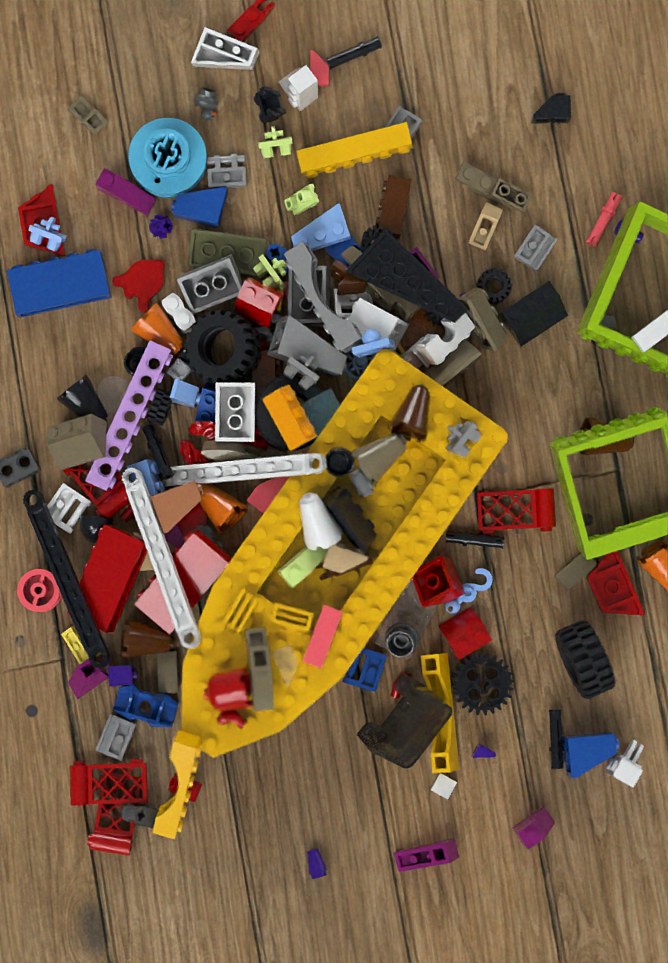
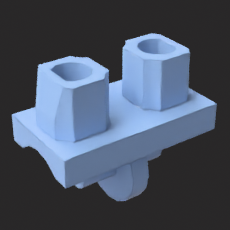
M50 217L48 221L42 219L41 225H30L28 230L31 231L30 242L40 245L43 237L49 238L47 248L53 251L59 249L61 243L66 241L67 236L56 232L60 230V226L55 224L56 218Z

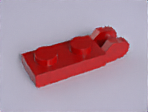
M256 0L227 29V32L234 39L244 42L263 23L266 16L274 9L275 4L273 2L269 3L261 12L258 8L266 0Z

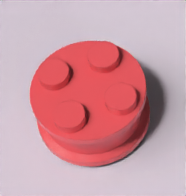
M44 569L31 570L24 574L18 583V598L21 604L31 611H49L56 607L62 598L51 571Z

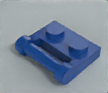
M363 648L349 667L346 677L343 678L342 682L376 692L387 655ZM362 653L366 655L359 681L353 678Z

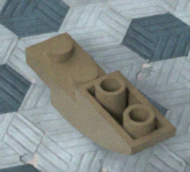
M466 162L461 164L454 179L469 187L470 191L520 212H525L532 197L531 194L501 178L496 179Z
M205 441L200 453L206 458L218 462L265 458L263 457L265 450L236 441Z
M265 628L245 630L253 711L273 710L272 671Z

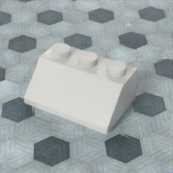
M216 383L215 441L254 442L255 383Z

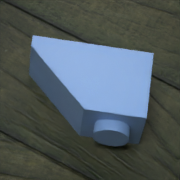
M175 379L170 395L171 400L174 403L195 408L196 404H199L201 397L199 387Z

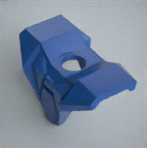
M134 684L119 687L113 711L128 721L135 718L146 721L151 727H172L178 703L166 693L152 694L138 689ZM148 701L151 704L150 711L142 712L140 710L141 702Z

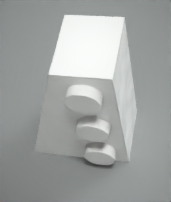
M205 27L191 64L194 67L253 70L259 50L256 47Z
M307 65L295 69L278 82L289 96L290 104L294 108L297 107L300 111L318 99V80Z

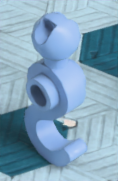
M483 568L476 569V574H482L486 577V583L484 585L462 584L465 594L447 602L445 605L447 612L456 614L460 610L461 603L473 601L476 598L477 591H485L490 588L493 581L491 573ZM449 606L452 607V611H451V612L448 611V607H449Z

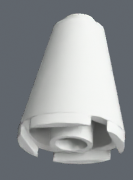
M307 493L303 495L300 500L304 541L307 548L317 550L316 547L322 546L325 549L336 544L341 539L340 534H343L338 522L317 494Z

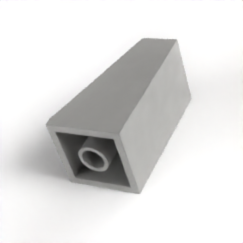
M286 316L277 320L267 353L268 356L286 362L292 357L302 365L305 364L299 361L301 356L306 359L313 356L314 360L312 363L317 366L315 372L327 376L342 375L347 367L346 355L293 317Z

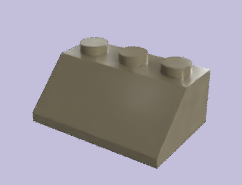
M475 287L458 299L469 309L466 314L475 326L473 331L482 347L495 351L508 338L505 334L507 330L502 322L499 323L496 317L498 316L496 309L490 306L487 301L489 297L486 291Z
M465 339L462 343L458 344L457 349L445 357L441 364L429 365L428 368L425 367L421 372L445 388L476 363L482 353Z
M89 414L48 427L47 447L58 468L64 470L106 457L107 421Z

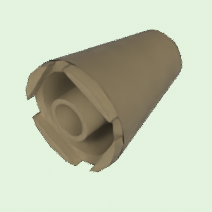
M395 432L353 450L351 454L354 458H357V464L368 479L372 480V483L375 484L407 449L405 445L408 442L402 434L397 435Z

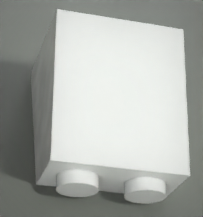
M361 298L354 303L352 313L346 319L356 324L362 335L368 329H375L380 333L381 339L390 338L394 340L395 347L389 349L392 352H395L409 324Z

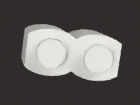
M171 293L162 300V305L166 313L174 319L179 330L187 335V332L190 333L192 331L190 327L193 322L196 323L193 314L185 308L180 297L175 293Z

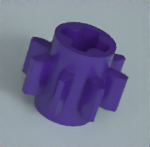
M162 214L155 215V219L150 220L149 230L154 234V237L159 236L160 239L167 238V234L172 233L173 225L168 216H163Z

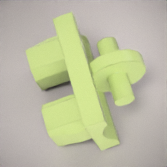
M271 126V132L264 133L265 138H273V140L258 142L259 149H261L264 158L274 157L272 149L274 146H280L281 156L291 154L292 138L277 139L276 137L284 135L283 130L275 131V126Z
M314 184L307 185L284 200L286 209L288 211L292 210L294 215H299L319 202L318 195L314 193Z
M263 254L258 257L261 262L253 268L259 278L268 272L270 274L262 282L273 289L279 286L282 290L286 287L277 275L279 273L281 276L286 274L285 268L287 265L285 261H278L274 258L272 260L273 265L271 266Z

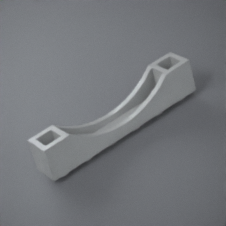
M302 241L284 253L287 259L285 260L287 267L294 271L296 282L305 289L304 295L306 299L315 306L313 310L316 316L322 318L325 323L323 324L325 331L332 335L334 339L332 343L338 351L341 350L347 353L353 347L363 342L362 334L356 324L337 316L323 300L317 283L316 269L318 260L309 245Z

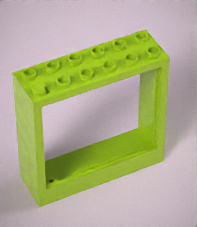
M658 407L649 408L647 412L642 414H630L628 418L623 420H611L610 424L604 426L601 424L592 426L591 430L585 432L583 430L572 433V436L566 438L565 436H560L549 443L577 549L586 560L668 535L667 511L617 527L614 531L602 535L597 534L588 537L566 457L569 454L592 447L598 448L661 428L668 455V413Z

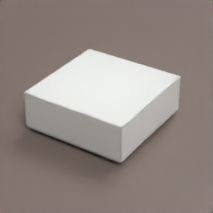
M177 358L166 373L173 379L185 381L193 370L180 358Z
M439 773L430 790L448 800L457 782Z

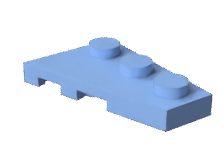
M340 203L292 235L293 246L295 247L303 241L309 245L312 251L351 239Z

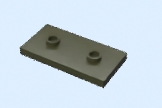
M192 228L187 267L199 268L232 254L240 274L258 276L253 268L261 262L258 257L262 254L264 257L266 255L267 239Z

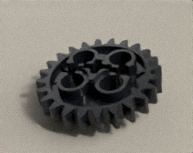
M478 652L477 658L470 654V661L464 657L465 664L458 663L461 669L454 670L457 677H451L452 680L456 681V684L451 685V687L457 689L453 695H459L456 702L463 701V709L469 706V713L476 709V715H479L481 710L485 716L487 715V710L494 714L495 707L502 710L500 704L507 705L505 697L511 698L512 696L508 694V691L514 690V688L509 687V684L513 683L514 680L508 679L512 672L506 673L505 671L509 666H501L503 659L496 662V655L489 659V653H486L484 658L481 652ZM487 661L484 669L494 668L496 676L489 679L486 673H483V680L487 682V685L484 686V692L488 694V690L495 687L498 690V695L495 698L487 697L491 706L483 703L478 707L481 699L471 700L469 698V691L476 689L482 695V688L477 685L481 682L480 674H477L476 679L471 681L467 678V672L471 669L478 670L474 662L481 665Z

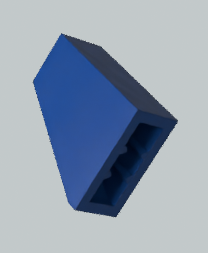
M220 187L179 194L177 200L172 202L171 211H173L175 218L219 228L228 194L227 188Z

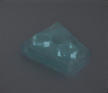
M331 388L300 404L317 435L313 440L318 438L340 407Z

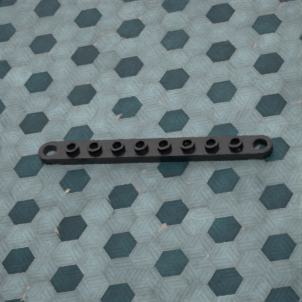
M29 490L23 496V504L27 509V514L84 650L90 659L91 665L96 668L106 667L110 662L109 651L44 497L39 491ZM33 494L37 496L35 505L30 503V497ZM99 652L104 657L101 664L96 661V655Z

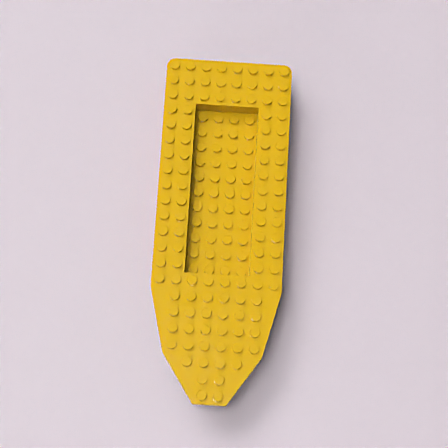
M382 349L375 355L306 454L317 453L325 457L329 450L335 447H344L352 452L359 447L392 434V429L388 430L389 423L411 388L417 385L426 387L427 391L430 392L426 440L418 443L416 442L417 439L411 438L410 441H407L408 443L405 445L407 449L379 481L375 483L374 492L365 498L363 495L359 496L350 482L349 474L335 477L329 474L325 468L319 474L290 476L211 589L197 625L201 635L200 644L195 648H188L183 661L181 731L201 736L199 745H202V750L213 758L282 731L345 675L507 442L508 434L502 427L391 350ZM466 421L474 422L477 425L476 429L482 436L476 443L469 439L465 442V445L470 449L467 456L464 458L447 451L445 448L451 442L447 439L451 433L447 430L448 426L451 425L455 428L458 422L462 425ZM356 457L354 458V469L350 473L360 468ZM315 458L312 466L314 469H318L320 462L318 458ZM337 486L343 489L347 488L353 496L351 498L353 503H358L363 509L364 513L362 515L366 520L370 519L375 526L373 530L377 535L368 548L373 564L321 581L319 576L324 573H330L332 570L315 568L293 588L290 587L277 570L306 547L300 510L302 496L307 493H313L322 499ZM344 533L340 534L341 539L337 543L346 545V550L349 551L354 548L356 549ZM243 589L259 598V601L239 634L222 623ZM243 595L228 623L231 624L247 596ZM249 600L235 627L238 628L254 600ZM275 603L314 613L309 632L270 622ZM325 605L341 611L342 615L322 668L303 662V659ZM278 608V612L307 620L309 618L307 615ZM277 615L275 618L276 620L284 621L302 627H306L307 625L306 623H302ZM265 628L267 645H269L274 709L255 712L253 711V706L234 709L248 723L242 729L234 722L221 725L218 723L217 717L222 711L215 710L210 705L209 700L206 701L204 697V689L207 688V682L214 674L245 667V674H248L249 663L245 630ZM249 693V700H252L251 693Z

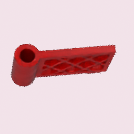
M83 464L79 465V469L67 468L63 470L67 476L72 475L98 509L95 512L101 518H112L130 503L122 481L123 478L118 471H116L115 475L120 481L107 492L103 489V495L96 500L92 493L93 487L97 486L82 483L81 481L82 472L89 473L90 470H83ZM106 464L105 471H101L102 474L108 475L111 473L109 472V467L111 470L112 468L109 464Z
M553 488L477 493L479 531H483V535L495 534L494 530L541 528V532H550L552 528L556 527ZM523 494H531V503L527 507L518 501ZM504 495H509L514 500L507 509L499 502ZM489 496L495 502L487 510L481 504V497ZM515 502L524 509L518 517H515L509 511ZM496 503L505 510L498 519L489 512ZM531 505H532V513L528 510V508H529ZM527 511L532 516L533 524L524 525L519 518ZM506 512L515 519L508 526L499 521ZM488 513L496 521L492 526L483 527L482 519Z
M130 759V763L92 765L85 764V761H73V765L69 766L70 805L148 802L147 762L143 763V759ZM134 767H142V776L138 780L130 774ZM100 768L106 775L98 782L94 778L93 769ZM115 768H120L125 773L119 781L110 774ZM126 776L135 782L129 790L120 784ZM107 777L116 783L110 791L101 784ZM138 785L143 790V798H135L130 792ZM117 786L126 793L121 799H116L111 794ZM98 787L106 793L102 800H94V791Z
M105 773L99 776V781L106 775ZM110 773L113 777H116L118 781L120 780L119 778H122V776L124 775ZM126 776L124 778L126 780L124 782H121L120 784L124 786L126 782L132 779ZM107 777L101 784L110 791L107 786ZM137 785V789L131 794L136 793L135 798H140L141 788ZM102 789L99 800H102L105 796V792ZM121 803L115 804L109 810L106 809L104 804H98L93 834L88 836L87 845L90 846V850L130 856L135 823L130 822L129 831L121 830L117 823L123 818L121 817L115 822L109 813L117 806L122 810ZM107 814L113 824L107 828L99 827L100 818ZM115 825L118 830L110 828H112Z

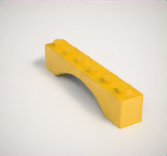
M448 653L421 655L422 673L429 690L433 711V742L430 753L432 773L460 770Z
M179 730L176 733L170 759L178 774V791L168 802L160 806L152 833L175 839L177 832L182 831L184 821L181 820V817L185 818L188 806H185V802H189L191 791L188 788H192L195 779L192 772L197 770L199 761L195 759L196 756H200L202 745H199L201 736Z

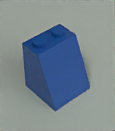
M611 732L562 736L565 750L566 774L571 778H577L617 754L616 749H619L618 737H615V734Z

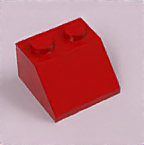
M249 277L244 281L239 292L234 312L269 328L284 293Z
M442 555L419 567L412 577L422 607L447 603L465 594L453 560Z
M472 607L438 626L458 660L492 641L491 636Z

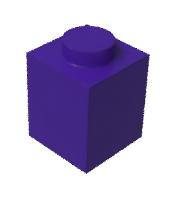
M134 665L108 667L109 686L135 684V680H138L137 668H134Z

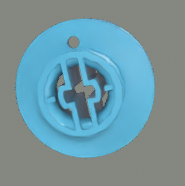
M160 118L145 124L135 134L129 148V164L135 180L145 191L157 197L176 198L179 194L189 193L201 182L207 167V153L200 134L191 125L175 118ZM169 150H171L172 157H171V156H167L168 153H169ZM163 155L167 156V159H166L165 163H164ZM158 179L160 183H155L154 180Z

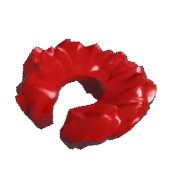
M196 421L188 428L189 433L194 436L202 435L208 441L215 440V422ZM183 439L180 443L181 454L188 465L215 463V460L208 459L200 454L201 450H197L189 440Z

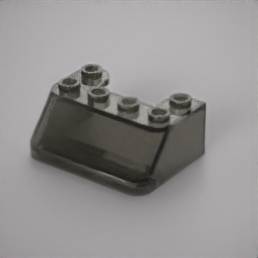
M402 673L395 683V690L403 695L402 699L381 726L374 722H368L362 726L356 735L370 752L407 769L417 762L452 715V708L424 684Z

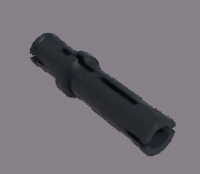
M376 37L364 43L360 42L353 48L326 58V61L331 70L358 57H365L368 53L381 49L382 45L379 38Z
M150 424L143 427L142 431L147 439V446L153 453L162 479L172 478L174 473L163 450L162 440L158 438L154 425Z
M446 531L445 543L501 549L504 547V536L468 533V531Z
M549 710L551 769H564L563 751L565 750L562 747L561 710Z

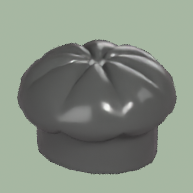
M395 623L388 628L385 634L387 648L396 657H406L419 646V634L408 623Z

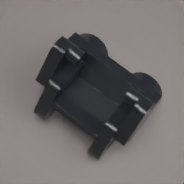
M264 86L260 88L259 92L255 93L254 102L260 108L259 119L262 123L275 121L278 117L286 114L279 101L280 91Z

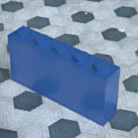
M89 249L86 253L79 255L78 253H71L66 258L61 259L60 257H52L48 259L49 261L43 263L41 261H34L29 266L24 267L23 265H15L10 270H7L14 309L19 318L112 298L103 254L100 250L97 251V249Z

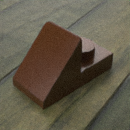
M336 260L332 264L331 276L340 282L337 295L364 293L367 282L347 273L346 270L349 267Z

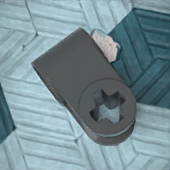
M127 803L124 805L121 815L126 821L153 828L159 809Z

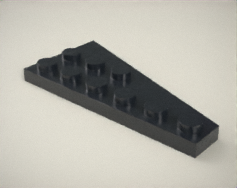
M386 229L346 270L347 273L453 323H456L469 310Z

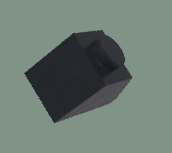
M557 93L551 96L533 114L531 124L569 123L571 119V95Z

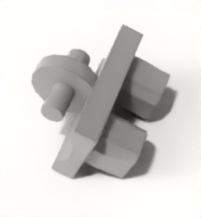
M303 356L300 357L299 361L305 365H302L292 357L288 359L283 374L292 380L297 372L303 376L298 383L300 387L307 390L319 380V376L311 371L317 369V366L312 363L314 360L313 356H310L309 359Z
M466 421L464 425L458 422L455 428L449 425L447 430L451 433L447 439L451 442L445 449L450 453L465 458L470 452L465 442L469 439L476 443L482 436L476 429L477 425Z

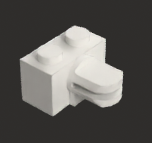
M633 739L623 756L620 754L619 757L615 756L614 759L611 758L606 766L608 769L606 773L634 788L643 771L641 770L642 766L636 764V761L644 745L641 743L637 745V741Z

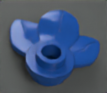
M351 235L349 240L326 247L330 257L334 258L335 261H340L347 267L349 263L341 256V253L351 246H354L360 252L362 251L360 245L355 243V239Z

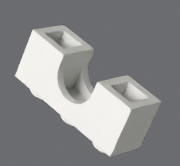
M466 313L456 323L444 318L441 320L445 328V335L442 340L438 334H427L415 345L427 364H441L450 352L457 349L458 344L462 340L470 336L475 326Z

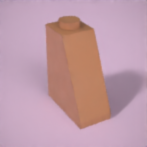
M194 480L151 496L164 534L169 532L202 500L200 495L204 493L200 483L196 484Z

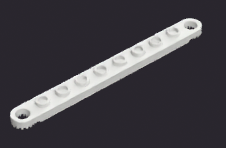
M314 453L171 467L174 473L173 477L161 482L164 487H173L194 480L196 484L319 474L325 470L327 462L323 455ZM315 458H318L320 462L318 469H314L312 466Z
M132 467L128 468L123 472L122 481L181 644L186 648H195L200 644L201 635L145 480L140 470ZM135 472L137 477L135 481L130 483L129 475ZM189 633H193L195 637L192 644H189L186 640Z

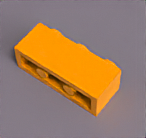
M290 385L279 388L262 399L290 451L303 446L317 437L314 427L310 424L304 409L299 404L295 392L291 389Z

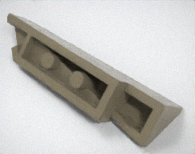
M351 246L342 252L341 256L349 263L348 267H350L362 252ZM367 282L366 292L388 313L394 309L406 323L421 308Z

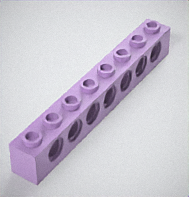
M151 340L149 341L106 434V457L94 461L85 480L86 482L108 491V488H113L117 480L114 475L117 470L121 471L125 462L122 460L124 453H129L133 445L130 440L133 435L137 436L141 427L138 423L141 418H145L149 410L146 405L149 400L153 401L157 392L154 388L157 383H161L165 375L162 370L165 365L169 366L173 356L170 355V349ZM157 359L160 362V366L157 369H151L149 367L150 360ZM145 376L152 379V383L148 387L141 385V379ZM134 395H143L144 401L141 404H135L133 402ZM129 411L136 414L133 422L125 420V414ZM120 429H125L128 432V436L123 440L117 437V432ZM113 446L118 447L120 450L117 457L109 455V449ZM103 464L111 466L110 474H102L101 466Z

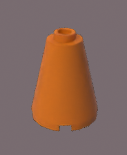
M157 303L131 328L133 333L148 342L151 340L170 349L171 353L176 354L183 347L181 345L183 342L182 338Z
M212 483L200 484L204 494L200 495L202 500L199 503L216 531L220 534L225 533V528L229 527L231 529L241 520L245 514L243 509H247V506Z
M665 539V543L660 540L642 551L644 555L641 558L638 555L636 560L668 591V539Z

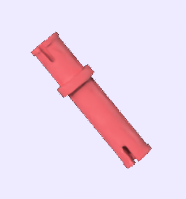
M612 192L606 205L602 207V213L586 240L588 245L591 246L593 244L592 247H597L609 221L616 214L615 210L619 202L623 198L620 194L616 196V193Z

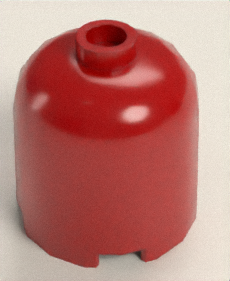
M246 667L217 673L209 678L207 688L204 689V697L206 701L209 700L210 705L215 710L226 711L253 706L252 700H249L251 687L249 673L245 674Z

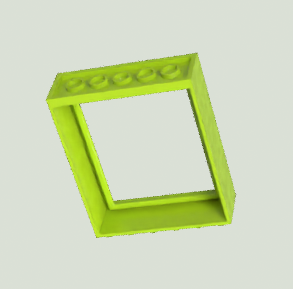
M639 201L628 208L576 333L580 334V337L584 340L598 342L597 345L604 349L611 348L615 350V354L632 358V361L636 364H646L654 372L659 373L661 371L668 378L667 354L654 348H649L642 353L632 338L601 325L642 224L668 235V214Z

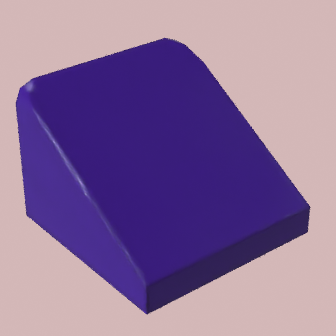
M477 744L471 757H496V753L481 744Z

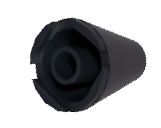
M84 375L57 397L61 404L79 417L93 414L107 421L108 414L87 375Z

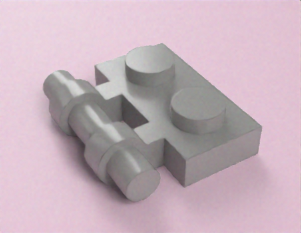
M236 153L231 154V156L214 155V157H207V165L215 164V168L207 169L209 189L247 187L245 166L238 167V163L245 162V155H237ZM232 163V167L221 168V164Z

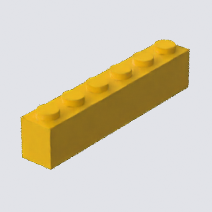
M407 122L297 150L296 152L303 176L313 178L321 172H335L336 168H351L356 163H370L375 158H389L391 154L398 152L399 154H405L410 149H413Z

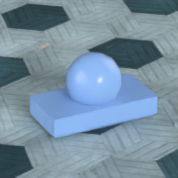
M368 329L362 335L364 344L353 347L352 352L353 355L360 358L378 353L382 349H392L395 347V343L390 338L381 339V335L377 330Z

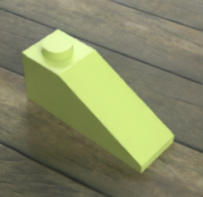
M306 546L282 565L277 572L293 588L326 558L329 547L323 549L322 546L316 547L317 550H311Z

